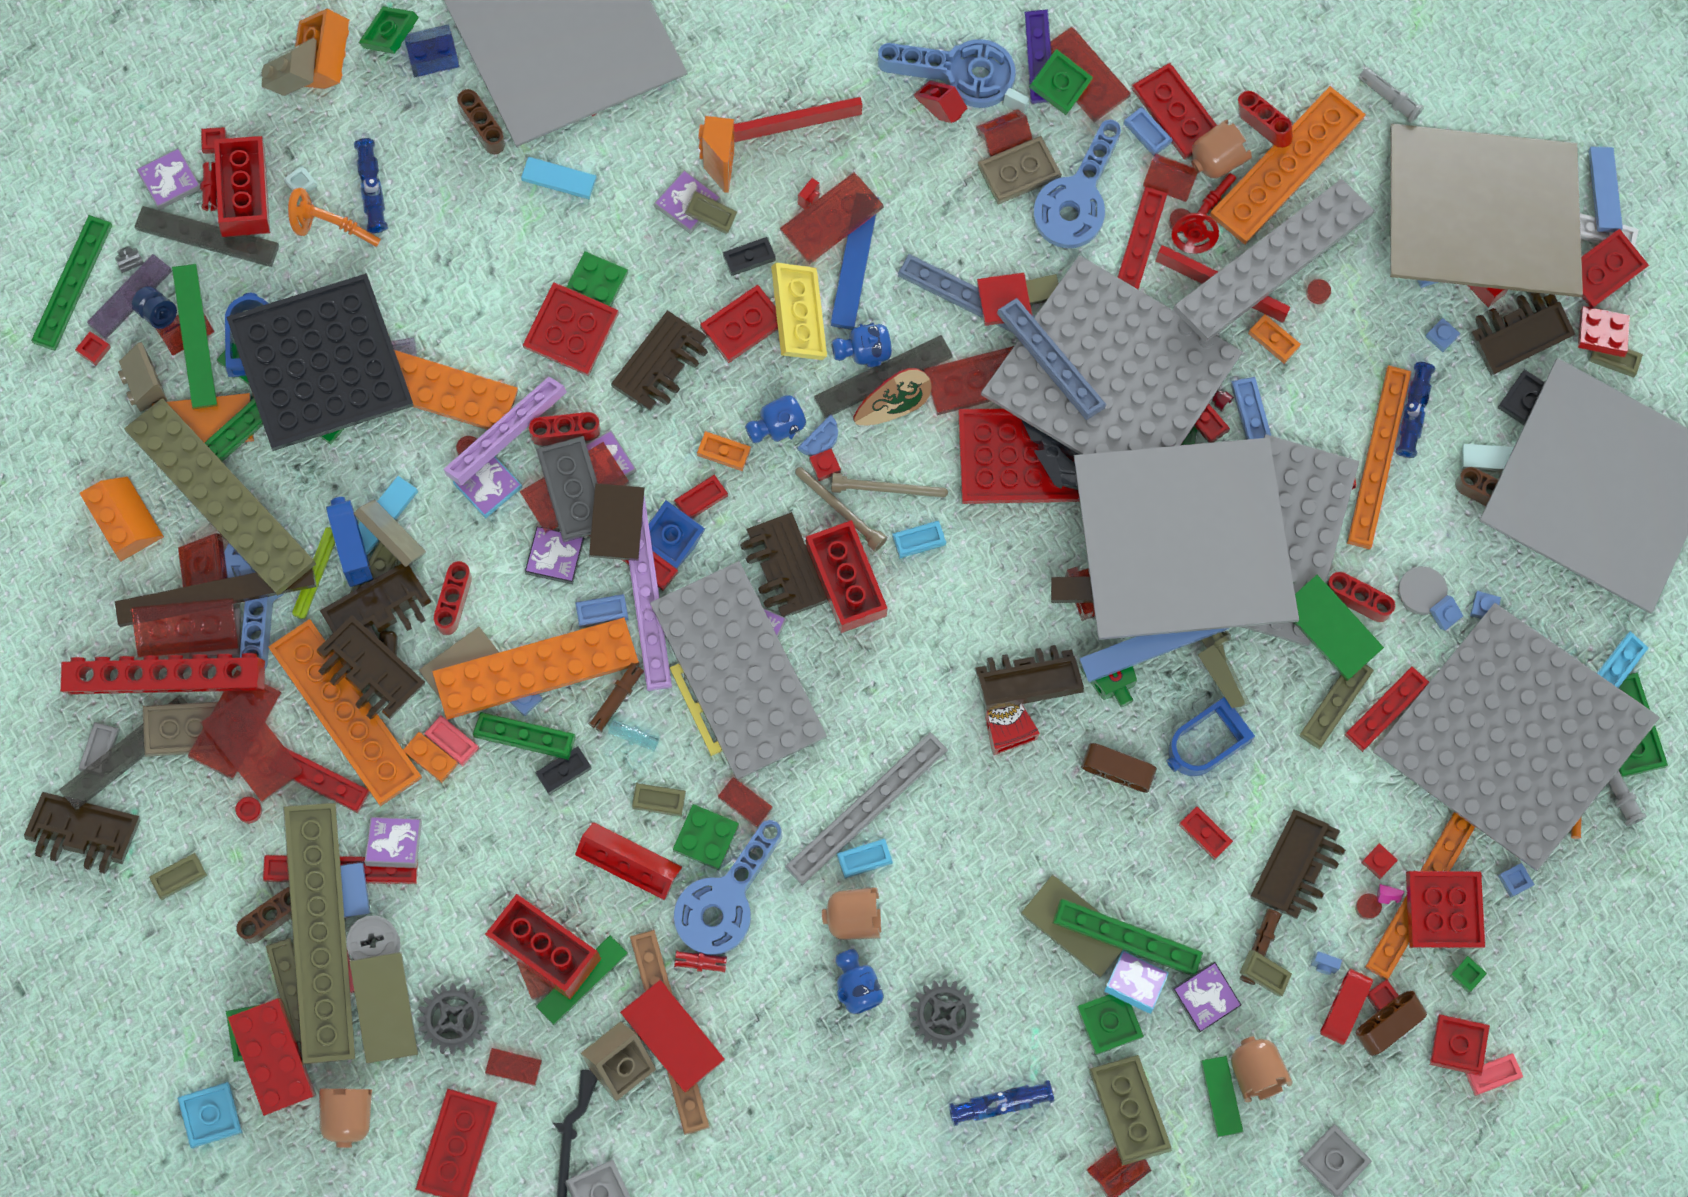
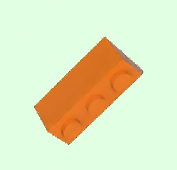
M329 9L304 18L298 24L295 47L312 38L316 39L313 83L305 87L327 89L339 84L342 79V66L346 55L345 47L349 35L348 27L350 20Z
M705 116L704 124L699 126V159H703L704 169L723 192L729 193L735 151L734 119Z
M128 476L101 480L79 493L120 562L164 537Z

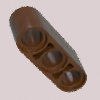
M462 90L457 96L461 115L488 153L492 155L501 153L505 148L502 129L474 90ZM466 102H473V103H474V104H472V105H470V106H465V105H464ZM479 120H486L483 124L476 123ZM491 138L499 139L496 142L489 141Z
M1468 467L1461 472L1455 485L1459 493L1486 506L1491 496L1486 492V489L1493 491L1498 479L1476 468ZM1464 478L1472 480L1473 485L1467 484Z
M1089 743L1081 764V768L1091 774L1144 793L1150 791L1157 768L1150 763L1096 743Z
M289 887L283 889L238 921L236 926L237 934L246 943L254 944L291 919V908L287 905V900L290 897ZM277 910V916L274 920L267 921L265 919L268 911ZM255 925L256 930L252 935H244V930L247 926Z
M1406 991L1359 1026L1356 1030V1035L1368 1055H1378L1423 1021L1427 1016V1011L1414 991Z

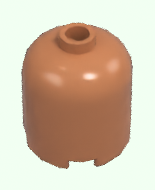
M1227 119L1198 138L1192 146L1194 160L1191 163L1198 173L1202 172L1209 178H1220L1252 158L1251 151H1245L1243 143L1246 142L1245 138L1233 123L1228 125Z
M877 887L839 891L830 896L827 902V909H822L823 924H828L829 931L834 937L842 940L881 938V911L877 909L876 899H879Z
M1249 1037L1240 1042L1241 1046L1233 1052L1231 1064L1245 1102L1250 1103L1252 1101L1251 1097L1258 1096L1260 1100H1264L1283 1092L1282 1086L1284 1084H1287V1086L1293 1084L1282 1057L1273 1042L1266 1039L1256 1040L1255 1037Z
M320 1089V1133L323 1138L336 1142V1147L352 1148V1142L363 1140L369 1133L372 1089Z

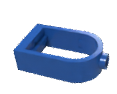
M245 293L242 297L235 299L228 306L225 313V356L228 377L246 376L241 359H233V335L226 317L269 304L255 293Z
M345 497L334 498L330 501L331 505L326 506L343 573L350 587L368 583L373 580V575L358 521L354 515L351 500L346 501Z
M1223 697L1175 732L1169 744V758L1166 762L1174 772L1179 771L1187 776H1201L1251 743L1255 735L1235 708H1232L1226 698ZM1214 713H1217L1238 742L1207 764L1194 766L1186 763L1177 752V740Z

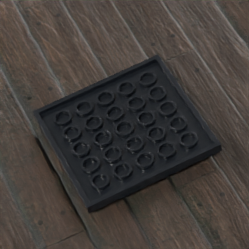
M367 273L226 317L272 451L413 407V401Z

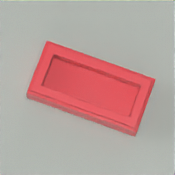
M442 715L424 733L428 739L462 767L479 749L477 744Z
M1513 1053L1484 1064L1481 1076L1465 1073L1475 1096L1523 1078Z

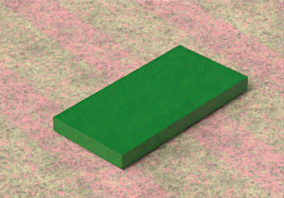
M1318 574L1295 594L1299 621L1293 623L1346 681L1384 648Z
M1638 672L1629 674L1619 689L1650 710ZM1655 725L1619 769L1622 778L1668 766Z

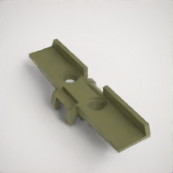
M1222 631L1202 639L1207 649L1199 653L1198 656L1232 708L1247 706L1250 702L1230 661L1225 655L1224 644L1232 640L1229 631Z

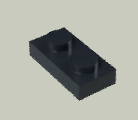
M768 237L723 252V258L731 276L776 261V256Z
M577 746L572 749L569 760L558 758L536 771L535 774L548 795L592 768Z

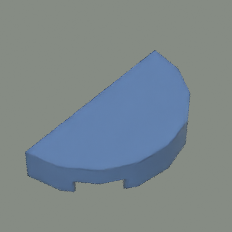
M832 415L827 417L798 446V451L805 455L814 456L834 447L837 442L838 428Z

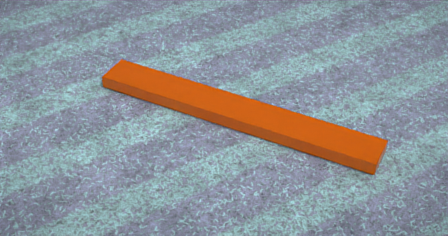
M1389 365L1386 369L1347 544L1369 550L1372 548L1412 371Z
M1453 812L1420 871H1450L1475 826L1456 812ZM1407 894L1365 965L1366 969L1384 980L1389 979L1409 944Z

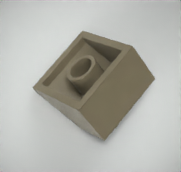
M312 38L264 64L261 71V87L286 96L313 83L316 39Z
M137 343L119 361L122 370L118 371L123 385L128 384L130 391L126 392L131 405L136 404L141 412L152 407V403H157L162 398L166 402L168 400L143 343Z
M621 1021L580 1053L597 1080L615 1101H618L656 1070L637 1034Z

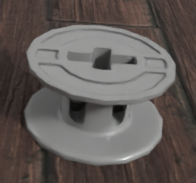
M366 916L357 920L350 928L346 938L347 949L354 960L400 951V937L396 929L387 919L379 916ZM372 938H376L379 941L376 943L375 948L368 945L371 944Z

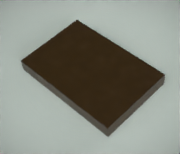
M595 483L589 557L639 561L645 487Z

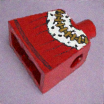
M1022 704L986 712L985 721L993 755L1030 743L1039 737L1040 733Z

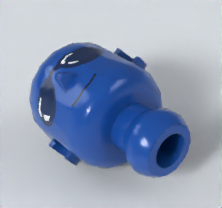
M874 323L868 325L860 324V327L851 330L849 339L836 338L832 341L833 357L837 361H842L852 356L856 364H867V367L880 366L881 362L890 359L892 354L891 339L887 327L882 324L874 325Z
M785 395L763 406L760 410L761 419L748 422L745 425V429L752 443L761 442L767 435L775 442H779L787 437L793 439L794 435L806 426V418L795 397Z
M849 949L836 955V964L843 971V974L837 979V996L839 1001L844 1003L848 1012L859 1014L881 1004L884 1000V994L874 969L869 965L860 966L858 962L859 954L855 949Z

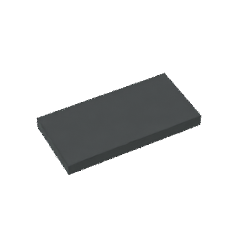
M584 436L536 449L563 543L591 535L595 483H597Z

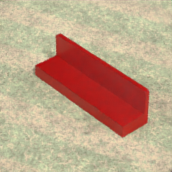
M592 823L582 835L575 856L663 900L667 898L675 878L682 869V866L597 823Z

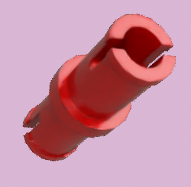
M205 162L202 165L203 181L200 183V189L203 191L202 209L208 211V203L211 202V211L217 210L215 163L212 162L211 171H209V162Z
M676 950L675 958L686 960L675 959L674 967L697 969V972L711 970L725 973L726 965L715 963L726 964L727 956L706 955L700 952L699 954L680 952Z

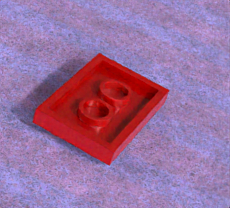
M1620 229L1581 257L1582 298L1589 307L1594 308L1649 266Z
M757 284L702 322L700 328L725 360L730 363L778 330L776 306Z

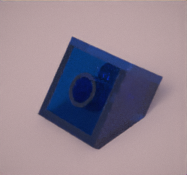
M449 24L408 33L404 39L414 78L460 67Z

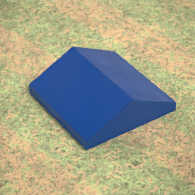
M665 500L649 523L652 551L678 569L695 549L706 528Z

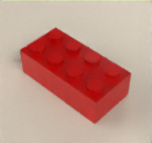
M263 137L214 139L218 223L222 237L270 233L266 154Z
M852 520L806 536L805 545L827 596L840 633L887 617L888 607Z
M518 894L513 897L485 933L490 943L568 999L573 997L601 960L596 949Z
M281 998L228 1017L263 1116L316 1096L307 1068L302 1063L301 1052Z

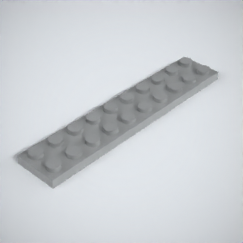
M1341 179L1175 304L1173 310L1207 343L1370 218L1375 210Z

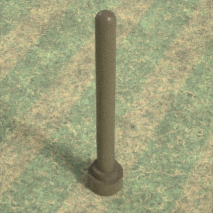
M802 467L796 468L795 474L847 521L852 520L855 528L866 537L867 546L874 552L878 551L888 539L881 531L870 529Z
M833 473L831 492L841 493V491H846V489L933 497H946L948 495V490L941 487L847 479V476H843L841 473Z

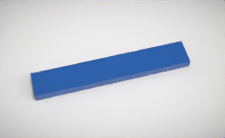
M856 193L831 319L832 327L849 330L855 328L879 197Z

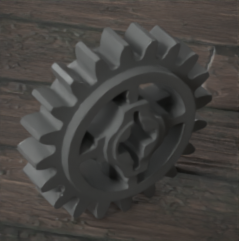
M944 979L942 986L939 987L938 983L934 980L932 990L924 985L923 991L925 995L918 992L915 994V997L920 1002H911L910 1006L917 1011L909 1013V1017L916 1019L910 1024V1027L919 1028L915 1033V1037L925 1036L922 1042L923 1045L928 1043V1041H932V1050L937 1047V1044H941L943 1052H945L947 1044H950L951 1048L956 1050L957 1041L963 1046L966 1045L964 1036L973 1038L974 1034L970 1031V1028L977 1029L979 1025L972 1020L980 1018V1014L973 1012V1010L978 1008L979 1004L970 1003L974 994L964 995L966 986L957 990V981H954L952 986L948 987L947 980ZM938 996H949L957 1001L946 1003L939 1000ZM929 1002L933 1009V1016L925 1022L924 1008ZM964 1009L965 1022L960 1029L957 1025L956 1015L960 1010ZM940 1010L944 1013L951 1011L948 1021L945 1018L937 1020L941 1013ZM944 1028L950 1031L951 1035H940L932 1030Z
M452 983L449 991H447L444 985H441L440 994L435 990H431L434 998L431 1000L424 997V1001L428 1006L418 1008L421 1013L425 1014L417 1018L419 1023H424L418 1031L420 1033L427 1032L423 1037L424 1042L433 1040L430 1046L431 1049L434 1050L440 1045L441 1054H444L447 1048H449L452 1056L455 1055L456 1048H459L465 1054V1045H469L474 1049L473 1040H483L479 1031L487 1032L488 1030L486 1026L482 1025V1022L489 1021L488 1016L482 1015L488 1008L485 1005L479 1006L483 998L479 996L473 999L476 991L471 989L466 993L465 984L457 990L456 985ZM461 1000L466 1002V1004L453 1007L446 1001ZM439 1007L441 1018L438 1024L433 1027V1016ZM473 1011V1024L470 1030L467 1031L465 1021L469 1017L468 1014ZM451 1014L455 1017L457 1016L458 1022L456 1024L449 1022ZM444 1032H455L460 1038L446 1039L440 1035Z

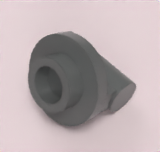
M127 246L117 251L118 255L115 257L121 273L144 264L137 248L132 249L131 246Z

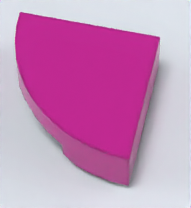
M1380 884L1377 891L1378 902L1390 904L1391 901L1399 903L1402 900L1404 891Z

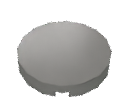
M1419 566L1410 569L1403 575L1398 584V596L1403 606L1408 611L1418 615L1431 614L1429 609L1446 597L1448 591L1445 579L1438 571L1430 567Z

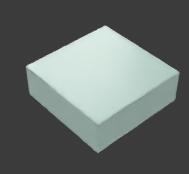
M1008 88L1003 105L1024 115L1028 109L1030 98Z
M303 166L283 179L291 191L295 188H304L307 192H310L318 186L317 182Z

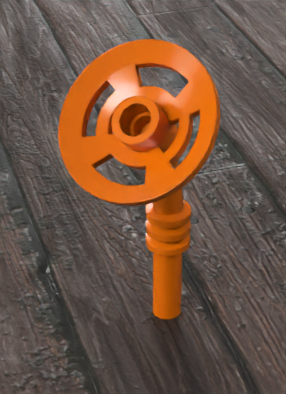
M295 188L292 191L288 203V216L290 225L298 236L307 235L311 229L313 218L317 217L338 225L340 230L348 231L349 235L354 234L371 245L378 246L381 239L357 226V222L352 223L353 220H348L346 216L343 218L314 207L308 192L304 188ZM301 196L302 201L300 202L299 205H297V201H298L299 197Z

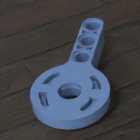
M976 39L967 41L959 46L956 45L951 51L885 43L880 46L878 51L877 64L881 71L941 80L947 85L956 87L964 103L970 107L986 108L1002 102L1008 88L1012 89L1015 81L1016 70L1011 55L1001 45L989 40ZM891 56L893 59L886 60L883 57ZM908 59H913V60H915L916 62H915V63H909V62H907L906 60H908ZM935 62L939 66H931L930 63ZM984 67L989 71V74L984 78H979L972 73V69Z
M1105 120L1100 125L1075 175L1051 181L1042 188L1036 198L1034 205L1035 226L1046 241L1057 247L1077 248L1084 246L1099 234L1103 226L1105 205L1096 186L1119 141L1121 127L1115 120ZM1111 130L1115 133V136L1107 137L1104 132ZM1097 150L1103 151L1105 156L1097 157L1094 155V152ZM1090 170L1095 173V176L1089 178L1083 173ZM1065 207H1073L1078 212V217L1073 221H1067L1061 217L1060 211Z
M228 544L223 556V570L226 578L255 573L237 552L234 555L235 550ZM284 594L245 601L240 658H242L243 653L257 654L259 658L265 660L266 669L273 602ZM263 607V612L260 615H253L256 608ZM261 631L258 639H251L254 632Z
M767 820L759 826L724 877L700 879L689 885L679 896L674 910L675 927L683 942L694 951L706 955L724 954L736 948L746 937L751 924V909L746 898V891L782 840L783 832L776 821ZM775 827L778 830L777 836L773 839L765 838V829ZM753 848H761L763 856L759 860H752L749 857L750 851ZM739 869H747L749 876L745 881L735 879V874ZM711 907L720 909L723 914L722 921L717 926H708L703 920L705 911ZM738 911V913H737V920H736L735 923H732V921H733V922L735 921V919H736V912Z

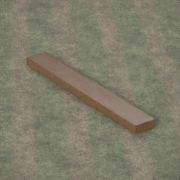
M655 930L630 936L644 990L647 991L661 980L672 993ZM668 1073L684 1135L710 1128L698 1084L684 1093Z

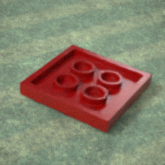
M553 282L522 346L529 351L589 376L619 315V310Z
M1481 871L1406 872L1409 948H1485Z

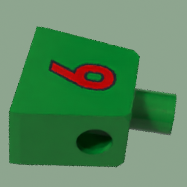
M1081 666L1080 669L1086 677L1083 666ZM1133 666L1090 682L1103 700L1115 696L1120 707H1124L1134 701L1129 692V689L1133 688L1137 682Z

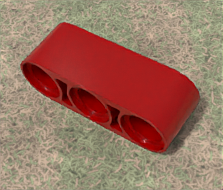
M1244 91L1239 95V115L1243 121L1277 147L1284 148L1292 143V122L1289 118L1254 91Z
M592 412L538 417L529 424L531 440L538 446L553 445L584 436L585 441H592L598 438L601 430L599 419ZM587 423H592L595 425V427L591 430H586L583 428V426ZM562 426H569L571 428L565 433L559 431ZM540 428L547 430L543 435H537L535 431Z
M462 561L453 562L449 566L434 613L436 628L443 635H451L457 630L472 582L469 567ZM459 571L466 573L462 579H455L453 577ZM452 594L459 596L455 602L447 601L448 596ZM445 617L452 618L449 625L440 624L441 619Z
M1344 572L1333 573L1326 583L1348 608L1376 622L1386 621L1395 609V601L1392 597ZM1332 582L1341 583L1343 589H1336L1333 586ZM1355 593H1361L1365 597V601L1357 600ZM1377 604L1384 605L1387 612H1380Z
M1351 968L1348 970L1320 1030L1321 1035L1341 1045L1345 1044L1369 993L1373 979Z

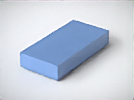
M1140 107L1124 120L1123 124L1153 156H1156L1172 143V138L1143 107Z
M624 594L575 602L580 628L595 626L620 618L629 620Z
M364 862L340 865L344 917L369 914L370 906Z

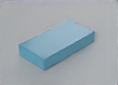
M939 521L892 534L899 559L946 545Z
M885 839L837 853L844 879L893 863Z

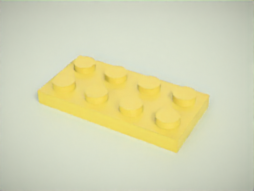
M784 263L773 264L771 270L781 355L816 360L825 359L827 357L817 268Z

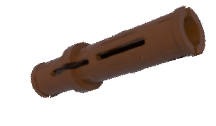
M634 663L630 664L623 677L615 682V688L588 723L591 727H596L597 731L603 732V729L626 696L631 695L633 692L632 688L644 673L643 669L640 667L637 669V665Z
M1266 909L1260 929H1256V939L1251 950L1258 952L1264 957L1266 956L1270 943L1275 940L1276 936L1274 933L1282 916L1281 913L1273 909ZM1243 975L1240 976L1239 979L1241 981L1255 985V982Z

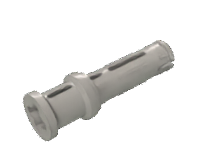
M1366 67L1358 77L1359 80L1391 103L1394 111L1398 110L1405 115L1410 123L1414 122L1423 111L1424 106L1422 104L1418 105L1408 97V93H1401L1369 67Z
M1618 770L1608 784L1616 797L1615 806L1620 808L1626 819L1625 825L1631 826L1642 821L1647 816L1640 810L1636 802L1637 796L1633 792L1630 793Z

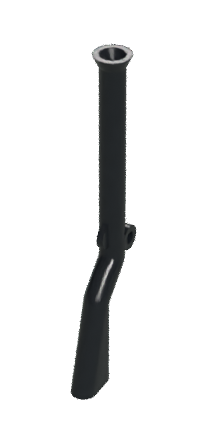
M580 1070L577 1107L564 1118L563 1123L552 1122L557 1128L558 1133L562 1134L557 1197H567L568 1189L565 1181L569 1179L571 1142L577 1137V1131L573 1129V1123L587 1111L598 1081L591 1070Z

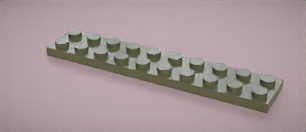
M163 398L124 428L135 443L277 596L316 565L312 557Z
M336 803L284 806L302 1063L314 1064L354 1060L355 1049Z

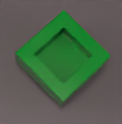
M1467 956L1452 972L1450 977L1470 993L1485 977L1487 972Z

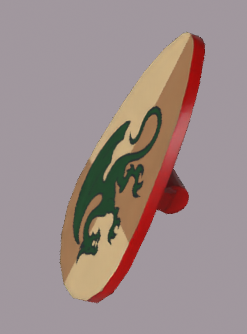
M907 368L899 371L876 388L861 403L853 416V421L857 425H876L917 410L925 404L930 396L932 388L930 378L924 371L917 368Z

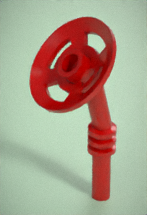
M1229 173L1214 191L1211 190L1206 198L1202 200L1203 204L1197 213L1187 214L1175 222L1171 233L1173 243L1178 249L1190 254H1199L1210 250L1217 243L1219 227L1216 221L1207 214L1210 209L1213 210L1218 202L1221 201V196L1236 180L1235 175ZM1204 220L1211 224L1213 231L1207 230V226L1203 222ZM1183 231L1184 236L1188 239L1186 243L1180 240L1177 232ZM1207 238L1209 239V240H1208L1207 242H1205L1204 244L1195 245V243H1200V242L1204 241V240L1207 239Z

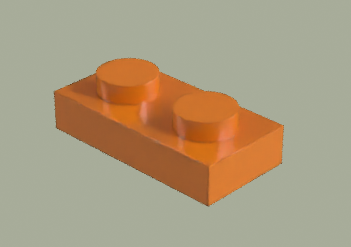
M1265 314L1248 332L1252 338L1284 364L1301 346L1296 339Z
M705 431L697 451V456L743 472L751 447Z
M420 732L403 749L409 758L441 783L458 765L457 761Z

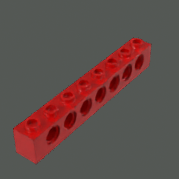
M243 653L242 658H232V654H217V658H208V655L195 654L192 655V659H183L182 655H168V659L160 660L159 656L152 655L144 656L143 660H134L133 656H120L119 660L110 661V657H95V661H86V658L71 657L70 662H61L60 692L69 695L265 690V660L258 658L257 654ZM215 666L216 675L209 679L208 671L211 667ZM240 666V675L237 678H233V669ZM191 667V676L184 679L183 673L185 669ZM141 668L143 671L142 677L135 680V672ZM166 668L167 675L164 679L160 680L159 672L161 669ZM92 669L94 672L93 678L87 681L86 674ZM114 669H117L118 676L115 680L111 681L110 674Z

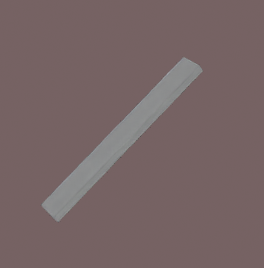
M930 732L796 855L785 868L803 886L935 764L948 749Z

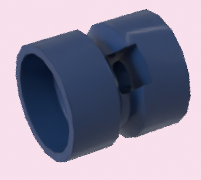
M152 286L141 288L132 299V309L135 313L154 328H166L176 318V305Z

